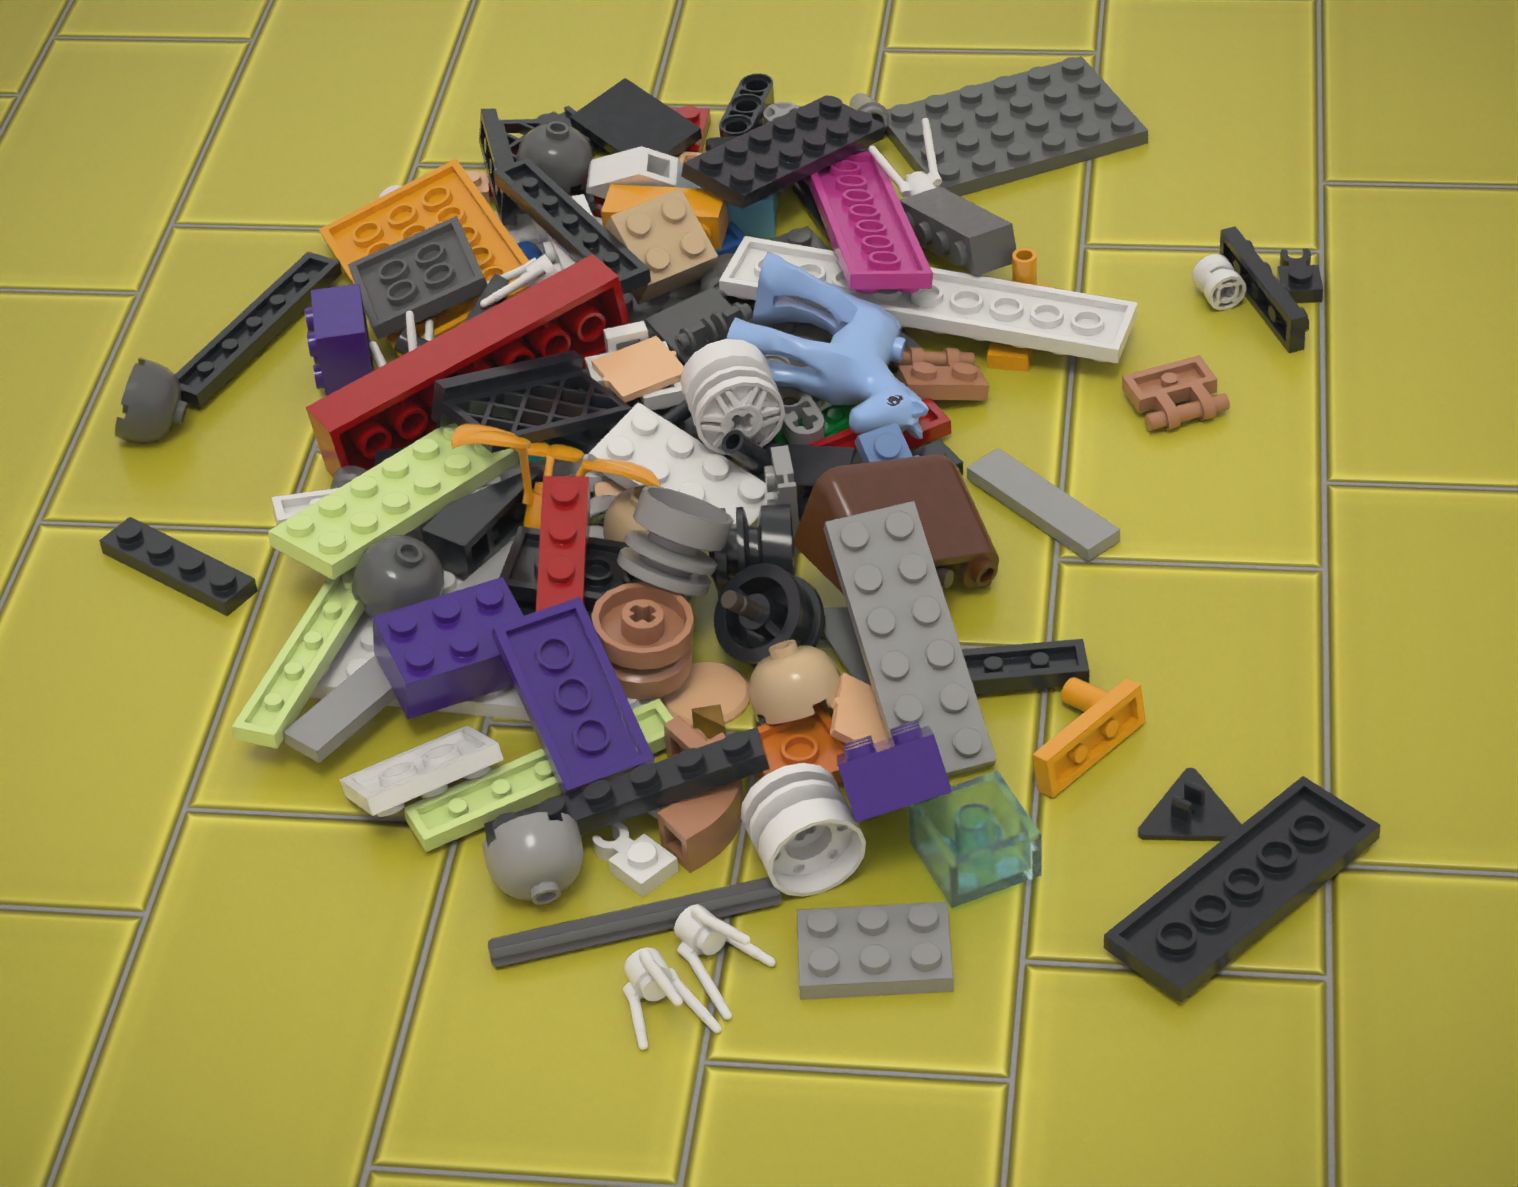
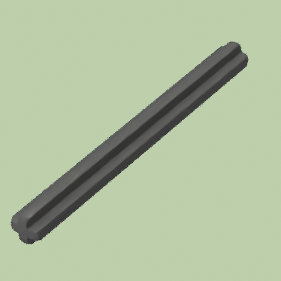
M765 877L491 938L488 941V950L491 963L494 967L499 968L674 929L679 915L692 905L699 904L716 918H723L777 906L781 903L782 896L781 891L773 886L770 878Z

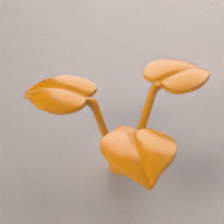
M463 424L458 426L453 432L452 449L467 444H486L510 447L512 450L519 452L524 488L522 503L527 504L523 522L524 527L540 529L543 482H535V487L532 490L528 455L546 457L544 476H552L555 459L573 463L582 461L575 476L584 477L588 472L597 471L626 477L647 486L661 487L657 477L650 469L632 462L600 458L595 459V461L583 460L584 453L577 448L561 444L549 445L542 441L531 443L530 440L516 436L512 432L486 425Z

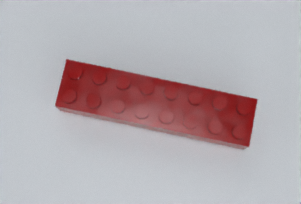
M592 254L307 406L306 410L326 470L332 477L339 468L344 466H358L368 471L375 465L376 450L406 448L436 430V423L430 419L436 380L575 350L584 357L582 369L585 368V357L606 353L603 329L630 324L619 276Z

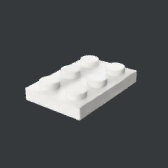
M467 725L339 780L345 797L370 815L374 816L377 814L379 817H384L399 812L404 808V802L418 796L429 798L445 792L448 789L447 784L460 778L474 779L481 777L491 771V765L504 759L498 742Z

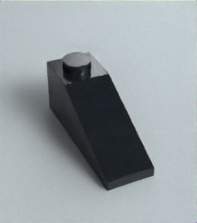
M537 467L530 469L532 490L535 487V482H543V471ZM522 473L447 504L421 529L423 542L435 551L444 570L468 578L492 558L517 533L519 526H523L527 504L522 503L524 495Z

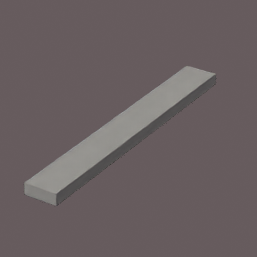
M513 540L450 593L499 578ZM374 655L283 732L285 744L320 763L393 701L396 696L376 656Z

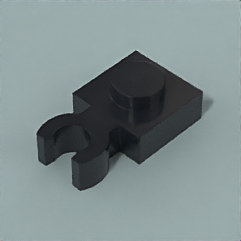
M1304 248L1301 258H1291L1288 256L1287 249H1282L1280 252V266L1277 267V280L1281 285L1284 284L1288 288L1290 296L1296 303L1322 302L1323 285L1319 265H1311L1310 250Z

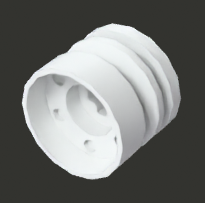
M736 339L716 341L696 351L684 365L680 379L683 395L691 412L698 437L708 449L722 455H728L722 449V441L725 435L732 430H740L761 447L769 443L780 431L785 417L783 400L778 392L776 383L773 381L772 372L766 357L757 346L744 340Z
M798 763L783 766L770 772L750 788L742 802L740 818L773 886L786 895L804 897L828 891L840 885L851 876L864 858L866 848L864 835L858 823H856L852 811L847 806L832 773L820 765Z

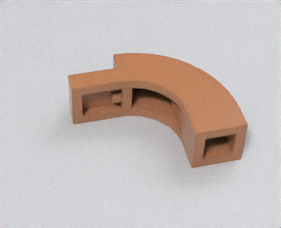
M680 716L663 724L667 758L674 757L686 749L699 748L726 737L722 732L708 740L700 729H693ZM742 779L675 802L657 812L661 846L677 857L678 863L689 873L717 857L736 836L742 823L740 818L742 802L744 800Z

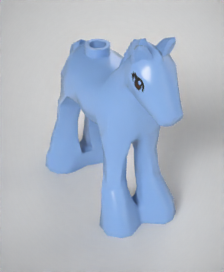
M767 252L759 275L752 323L735 317L729 328L727 339L744 340L757 346L763 355H779L808 365L806 367H799L767 360L772 372L773 381L777 386L797 389L833 405L859 404L852 408L849 414V426L853 433L863 434L898 422L902 432L906 430L913 437L923 439L922 427L918 419L921 416H926L929 408L916 393L895 378L887 367L890 361L901 362L906 345V339L899 337L902 329L898 318L888 313L880 305L859 299L845 292L841 287L820 280L802 268L785 261L781 256ZM793 295L814 301L817 304L828 309L830 312L810 306L808 304L794 300L787 296ZM784 322L811 323L830 332L833 337L830 343L800 338L761 325Z

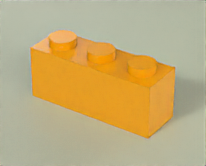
M610 184L601 210L602 225L605 227L609 217L613 214L681 188L713 248L721 250L729 225L728 201L702 188Z

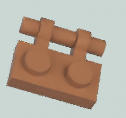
M908 347L904 351L900 363L890 361L892 368H898L896 378L916 393L921 400L931 398V400L987 401L989 384L979 366H974L975 356L973 352H959L958 348H944L942 352H923L921 347Z
M1200 355L1122 376V390L1138 413L1156 410V412L1146 414L1144 417L1149 431L1164 428L1166 431L1179 428L1181 422L1196 418L1200 421L1212 419L1216 416V413L1229 410L1230 402L1225 393L1215 396L1210 395L1217 393L1218 379ZM1187 400L1191 401L1190 403L1178 406L1175 405L1176 403L1184 402Z

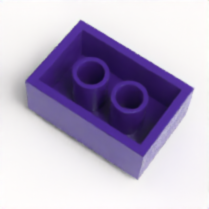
M503 577L372 617L374 654L407 720L514 686L492 637L493 626L524 615Z
M912 721L891 728L892 738L873 743L870 735L843 744L844 753L837 755V765L856 823L952 792L935 736L929 726L921 728L918 721Z

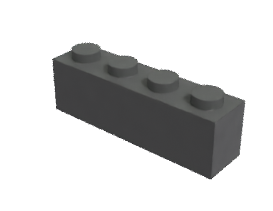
M941 186L900 200L920 246L974 276L1012 264V253L1017 250L1012 223Z

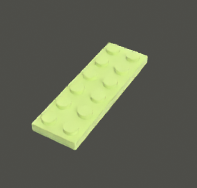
M455 423L441 426L269 530V544L280 552L334 580L355 567L366 548L376 541L393 535L404 536L437 515L447 504L469 495L518 464L519 452L510 448L491 453L481 444H467L452 449L453 432L458 426Z

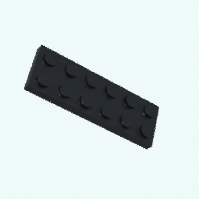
M826 95L684 162L681 177L744 209L884 139L886 125L873 119L869 113L857 111L843 104L839 98Z
M1302 776L1105 933L1104 949L1181 1003L1376 842L1380 835V824Z

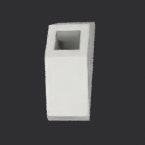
M640 146L592 159L588 168L586 193L606 199L610 184L696 187L692 182L681 177L683 165L679 158Z

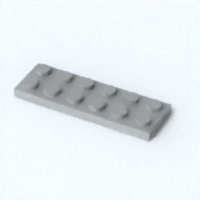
M911 501L826 521L823 530L887 738H892L891 728L912 721H918L921 728L926 726L931 728L948 777L994 766L997 759L915 502Z

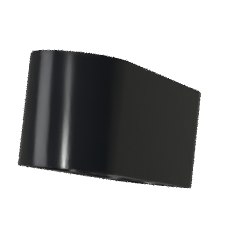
M755 73L742 78L719 123L720 137L741 136L765 124L763 112L766 107L775 103L773 80L770 76Z

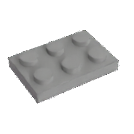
M947 902L797 910L800 1000L954 992Z

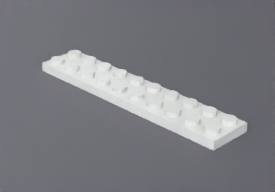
M744 236L719 280V289L723 290L726 295L743 300H756L761 267L767 252H771L781 256L785 261L802 268L816 278L841 287L845 292L859 299L880 305L888 313L898 318L901 327H912L929 330L937 334L946 333L969 337L977 341L986 340L1009 344L1017 348L1026 347L1049 351L1057 355H1072L1093 359L1097 362L1117 364L1136 320L1138 302L979 275L974 276L972 274L930 267L933 272L932 289H919L915 293H902L896 289H879L876 293L863 294L855 290H849L834 251ZM793 295L787 296L789 298L808 304L810 306L830 312L828 309L824 308L823 306L817 304L814 301Z

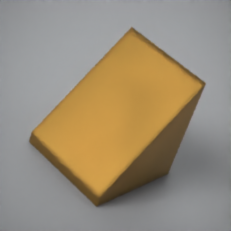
M720 704L691 709L693 729H700L708 739L722 732L726 736Z

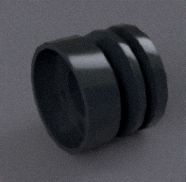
M790 504L761 506L758 526L750 527L744 508L736 507V527L731 528L724 548L721 551H709V556L717 563V568L711 575V578L717 589L718 598L731 578L741 570L752 565L773 564L788 571L791 575H795Z

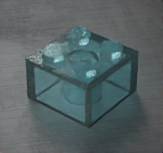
M998 770L951 786L952 792L908 806L910 843L952 908L1042 876V834Z

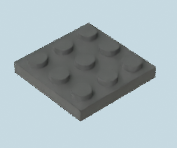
M457 216L347 264L354 283H360L364 309L378 340L388 335L397 334L407 327V311L414 313L415 323L426 318H433L443 310L461 302L475 299L479 294L483 293L488 285Z

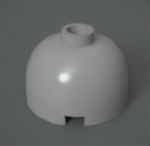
M536 812L520 816L494 829L496 839L490 845L486 839L484 840L482 847L488 872L493 882L505 894L518 900L532 901L538 905L548 904L557 900L561 893L576 880L583 864V848L577 821L570 815L561 813L563 821L549 820L547 812Z

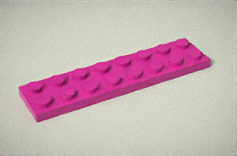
M869 151L856 152L806 177L849 290H855L863 294H872L878 292L879 289H896L902 293H915L919 289H932L933 272L889 176Z

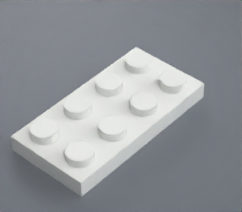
M639 402L588 455V460L595 461L597 458L621 460L639 464L650 469L657 477L661 487L694 496L718 508H725L726 513L734 520L731 528L736 527V507L744 508L749 527L756 526L758 524L760 507L767 505V500L775 499L774 492L767 493L765 482L718 452L708 449L705 444ZM601 472L626 489L644 485L626 477Z

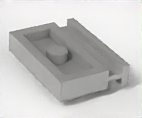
M788 445L771 447L772 465L764 466L767 493L774 492L775 499L767 500V505H791L794 540L799 526L797 489L796 482H794ZM794 546V554H799V553H801V552Z

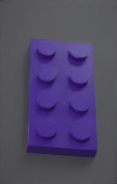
M580 597L493 626L492 637L563 795L586 788L595 781L608 780L631 772L638 766L654 764L655 758Z

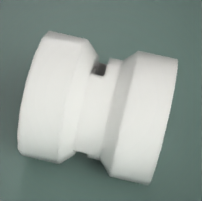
M1221 254L1206 256L1194 267L1192 280L1198 289L1204 293L1205 298L1213 308L1227 310L1236 306L1243 299L1246 293V283L1238 272L1234 271L1233 266L1225 256Z

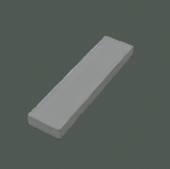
M999 448L966 467L967 479L1087 561H1090L1120 541L1119 528Z

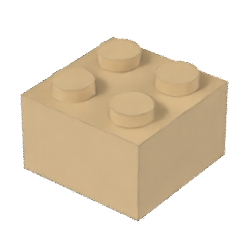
M681 188L613 214L609 217L605 226L614 237L650 269L651 282L631 292L637 304L701 279L713 267L718 258L715 249Z

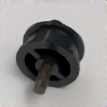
M765 563L749 566L731 578L718 598L714 613L715 634L722 649L734 659L749 663L754 668L762 659L770 656L769 648L777 643L795 640L797 647H816L825 626L823 603L817 590L806 580L791 575L783 568Z

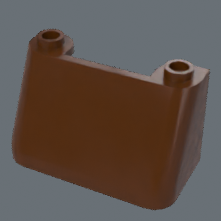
M944 454L830 468L817 479L813 486L792 542L843 594L823 530L825 522L914 501L935 567L959 563V580L968 588H980L991 585L998 572L999 564L997 551L960 470Z

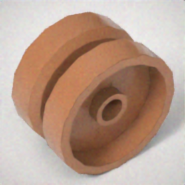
M647 582L623 584L608 590L596 601L591 614V621L627 698L638 700L660 698L678 690L688 680L693 660L691 642L694 636V616L691 605L680 593L669 591Z

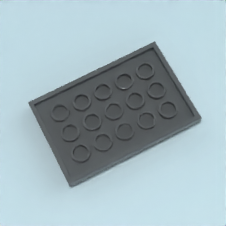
M1082 56L1070 57L1062 62L1044 67H1033L1029 71L1011 76H1001L993 81L982 84L968 85L960 90L942 95H931L926 99L909 104L895 105L891 109H887L889 120L885 130L887 137L915 172L922 171L928 174L929 168L922 128V119L928 118L932 132L937 169L942 179V183L938 187L941 186L958 196H964L1148 143V129Z

